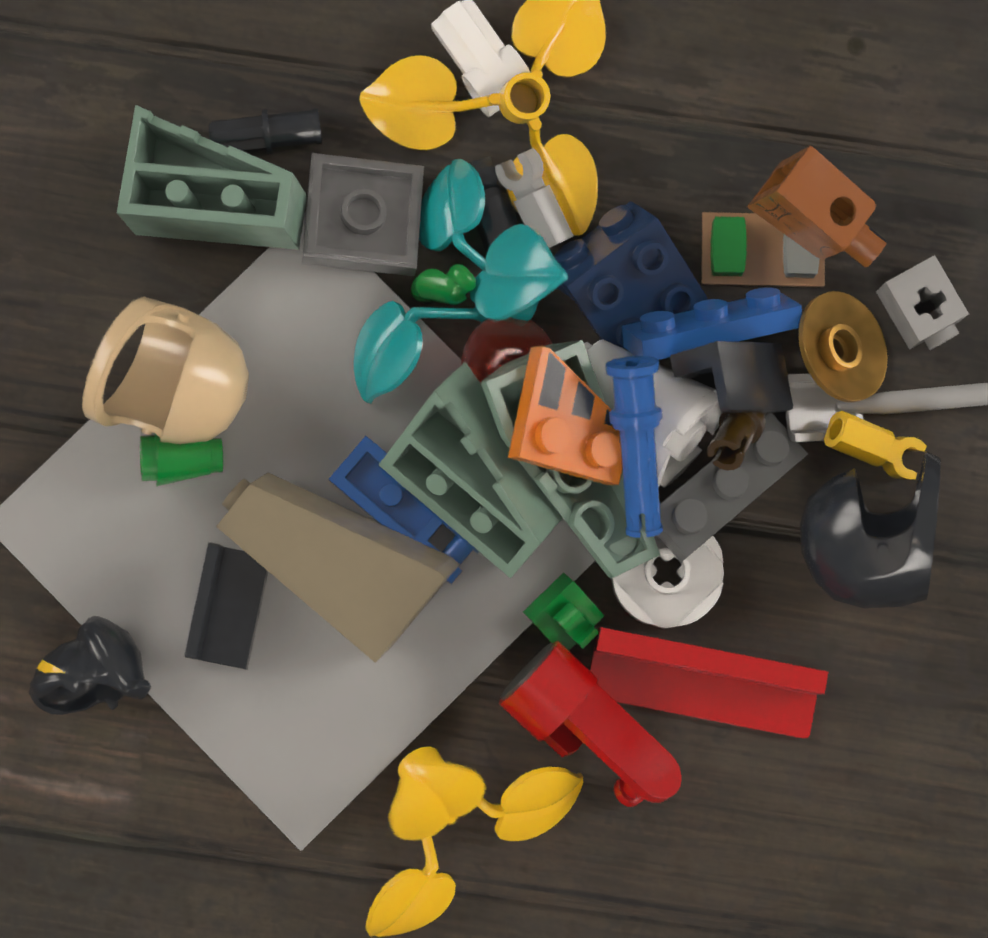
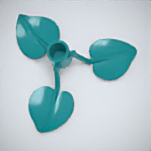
M455 159L451 165L446 166L425 192L421 201L419 240L422 245L433 251H441L453 241L454 246L483 270L475 277L476 287L470 292L475 308L414 307L405 313L401 304L388 301L376 309L363 325L354 351L355 381L358 391L366 403L371 404L377 397L397 388L416 367L421 355L423 341L421 329L415 323L419 319H474L481 323H486L490 319L501 320L512 326L519 327L526 324L532 318L539 300L568 279L566 272L551 254L544 238L538 231L527 225H514L500 234L490 246L486 259L466 242L463 233L475 228L483 216L485 191L476 169L463 159Z

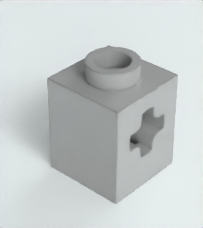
M935 255L885 282L876 291L909 350L924 341L929 350H932L960 334L955 324L969 315ZM931 300L935 310L930 314L923 313L919 316L914 306L919 301L924 303Z

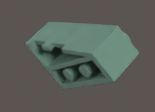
M135 105L117 207V214L135 235L299 250L307 195L292 172L230 145L225 147L200 136L193 129L184 125L179 127L154 116L151 111Z
M466 362L434 390L379 463L383 470L509 578L513 577L563 519L519 460L508 458L510 449L500 437L482 385Z

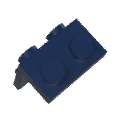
M632 201L626 205H620L609 210L600 219L599 226L582 239L568 242L555 254V260L568 276V279L557 288L575 301L600 340H605L625 349L622 335L623 325L640 322V317L650 312L669 311L677 314L693 310L695 303L707 300L706 294L659 219Z

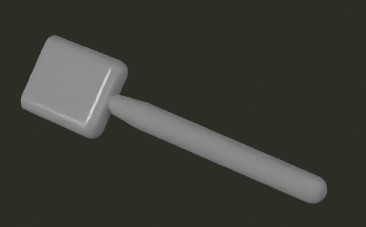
M788 374L793 409L786 411L788 436L791 442L824 441L830 419L836 412L844 411L863 419V414H896L988 405V382L889 391L873 394L871 397L858 402H843L823 391L810 374Z

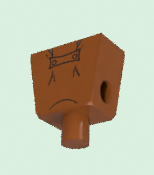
M811 145L780 162L747 206L762 219L822 260L844 251L866 268L879 256L887 243V240L865 224L876 208L875 202Z

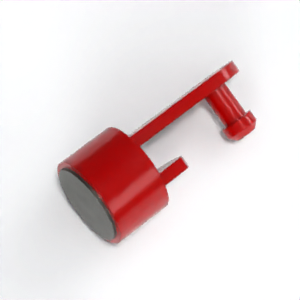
M559 641L548 644L533 657L501 694L498 704L538 742L544 740L562 758L572 755L583 743L620 777L615 782L614 793L621 804L627 807H634L644 799L649 802L660 803L668 800L678 792L682 777L680 767L675 758L597 684L598 678Z

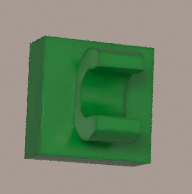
M564 572L523 611L550 643L559 641L567 650H570L576 643L583 649L599 634L594 626L604 617V614Z

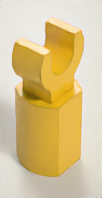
M844 411L836 412L831 417L824 437L826 446L878 467L882 465L884 471L896 479H916L917 473L903 465L902 455L906 449L917 452H925L926 444L918 438L895 437L893 432Z

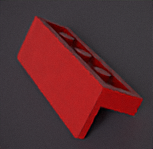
M603 627L598 629L599 634L596 635L590 671L598 678L597 684L616 702L803 739L810 736L817 695L825 694L828 671Z

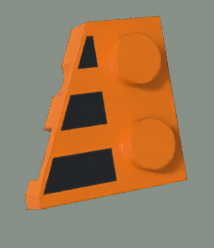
M544 346L531 347L508 458L604 485H619L622 473L620 431L614 429L613 424L610 423L609 412L612 409L550 348Z

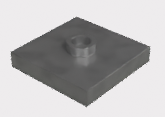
M312 153L302 264L414 276L417 268L424 166Z

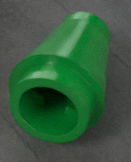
M155 433L154 435L140 436L142 482L156 481V487L211 475V473L223 472V446L221 438H213L203 442L174 444L160 442V437Z

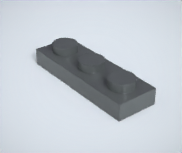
M768 413L765 416V429L758 441L750 444L745 454V459L739 468L727 471L716 467L711 461L660 504L663 532L657 536L680 562L689 557L808 455L798 442L790 441L787 429L773 413Z

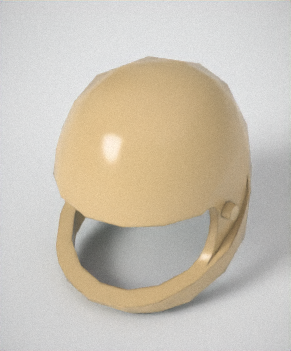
M142 297L132 301L117 316L104 336L87 376L82 408L85 417L105 427L121 423L141 427V432L146 435L157 434L160 437V442L186 444L209 441L229 427L245 402L249 373L238 342L218 324L183 307ZM145 324L141 343L128 373L115 393L103 404L104 388L114 360L135 330Z

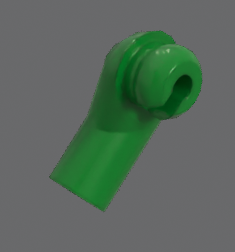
M462 264L453 265L447 274L437 269H428L420 273L413 281L411 293L414 299L420 303L434 301L458 305L466 301L467 297L465 295L475 289L476 279Z

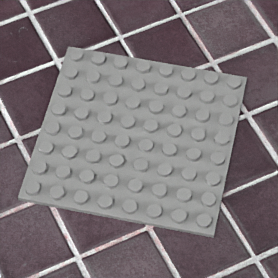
M306 212L304 214L299 250L269 247L199 314L218 324L238 342L249 373L245 402L229 427L214 437L222 439L223 472L211 473V475L156 487V481L142 482L139 440L140 436L146 435L141 432L142 428L123 423L105 427L90 419L0 505V542L81 625L92 616H100L128 631L141 652L144 677L151 685L148 694L300 851L532 624L523 611L563 572L575 581L595 561L564 519L557 524L512 578H509L480 552L477 554L472 551L459 566L463 572L452 584L447 581L443 584L395 644L376 663L268 572L248 670L184 657L208 543L221 544L227 548L244 551L216 527L229 511L222 503L233 488L244 478L251 483L269 472L377 522L329 481L330 476L365 436L388 453L434 390L464 363L419 319L415 323L421 329L423 341L421 355L416 367L397 388L377 397L371 404L366 403L358 391L354 375V351L359 333L370 315L388 301L401 304L405 313L410 308L375 272L302 264ZM474 373L481 384L482 380ZM442 525L429 542L442 552L455 535Z

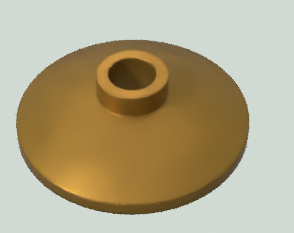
M827 292L811 300L804 309L799 323L800 351L811 377L823 391L837 400L858 402L871 397L882 385L887 370L886 343L875 317L862 302L844 292Z

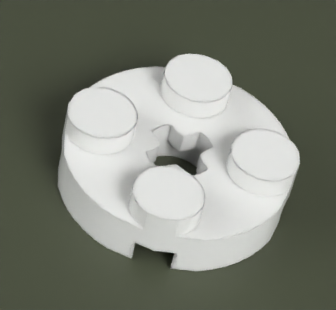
M657 535L654 536L661 559L667 562L673 557L676 558ZM714 536L708 539L683 562H680L681 566L678 568L677 574L681 581L677 586H673L668 581L658 585L654 581L653 577L657 569L653 562L657 557L616 577H610L616 599L623 609L639 622L662 629L684 626L697 621L707 614L721 595L724 576L722 550Z

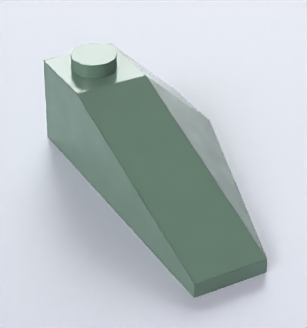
M583 340L546 346L605 402ZM529 354L502 365L481 382L500 437L509 449ZM519 461L608 577H616L661 555L654 536L646 537L644 514H641V538L630 537L625 533L626 515L623 470L619 485H604Z

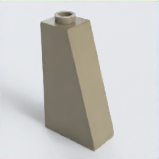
M269 472L251 483L244 478L233 488L222 503L229 511L216 526L375 663L395 644L460 565L451 556Z

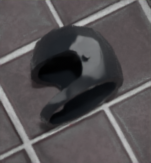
M925 451L913 499L908 505L890 513H873L866 508L855 468L834 476L807 499L800 522L801 553L813 580L831 599L864 609L903 607L927 600L936 533L941 458Z

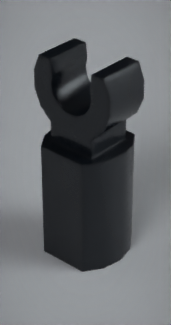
M490 156L469 162L478 172L485 191L484 212L477 225V229L486 254L500 234L514 225H519L508 193L501 194L495 166Z

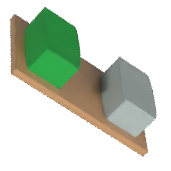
M702 212L701 285L825 287V259L817 258L756 213Z

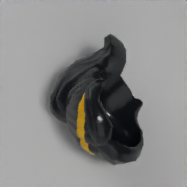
M92 616L79 628L75 640L63 643L42 659L30 682L28 692L32 701L39 709L50 714L64 715L84 711L103 702L107 703L111 710H115L119 700L124 696L139 700L145 698L151 689V685L144 677L141 652L128 631L106 618Z

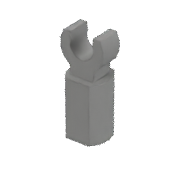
M534 148L517 155L523 167V175L518 173L511 159L495 166L499 182L506 189L513 191L516 197L514 204L524 225L538 231L544 238L548 248L574 236L550 185L546 186L542 179L544 171L543 161L540 154Z

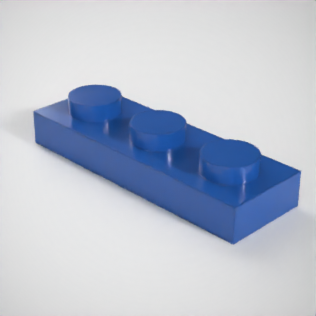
M757 288L748 291L744 299L730 302L720 299L703 300L695 303L693 310L677 314L669 311L646 313L640 317V322L622 326L624 348L634 356H647L657 358L658 360L669 358L672 354L716 341L739 342L799 328L802 305L781 293L779 289Z

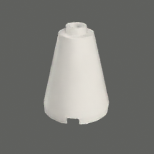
M599 340L593 345L586 342L584 345L605 403L613 410L615 409L612 376L607 375L605 364L613 359L634 355L628 350L605 340ZM660 364L659 370L653 376L656 406L661 407L663 416L660 425L654 428L658 488L659 485L666 487L671 484L696 459L702 451L697 446L698 443L701 441L706 430L712 435L715 433L719 426V417L722 413L716 389L691 378H674L673 370Z

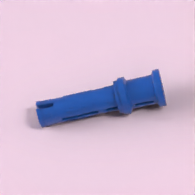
M647 356L622 357L608 361L605 366L607 375L612 376L615 409L609 412L610 423L613 424V428L620 431L626 515L625 533L630 537L641 538V514H644L646 537H652L663 532L654 428L660 425V421L663 418L661 407L656 406L653 376L659 370V361L657 358Z

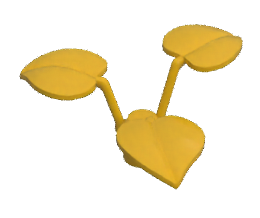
M600 0L525 1L514 17L512 42L520 53L533 57L535 60L530 73H520L514 76L501 88L499 93H492L488 96L463 101H453L457 91V84L452 72L439 60L421 55L410 56L392 64L370 86L361 92L360 104L374 127L393 142L414 150H430L449 142L456 128L453 112L499 106L501 113L509 121L517 124L527 123L531 147L540 154L543 161L544 171L542 179L545 185H550L573 235L579 236L586 232L593 218L597 202L598 179L596 166L589 150L572 135L560 134L550 139L544 146L542 145L540 140L542 123L539 116L545 112L549 105L550 90L547 83L542 79L543 74L541 71L545 64L548 70L557 76L573 77L587 72L596 64L602 54L606 40V28ZM517 157L513 163L518 173L523 175V167ZM507 189L511 204L518 212L514 204L516 197L513 191Z
M422 747L409 753L398 766V775L401 779L391 807L389 820L393 832L398 837L407 840H422L426 864L423 871L418 869L401 871L382 887L374 899L367 916L365 927L369 936L385 937L414 931L433 922L448 908L455 895V882L447 873H436L438 871V861L432 836L441 831L447 823H455L457 817L469 813L477 806L489 817L498 818L494 830L500 839L522 841L537 837L555 826L570 811L583 785L584 777L582 774L573 773L561 767L535 769L520 776L505 790L501 798V804H492L483 798L485 784L480 775L475 771L463 766L446 763L434 747Z

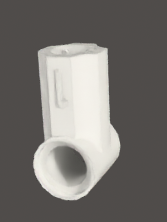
M473 0L456 2L444 10L431 23V29L463 73L461 76L463 83L472 98L499 93L501 88L514 76L520 73H530L518 52L511 45L505 46ZM499 106L480 108L487 117L500 110Z

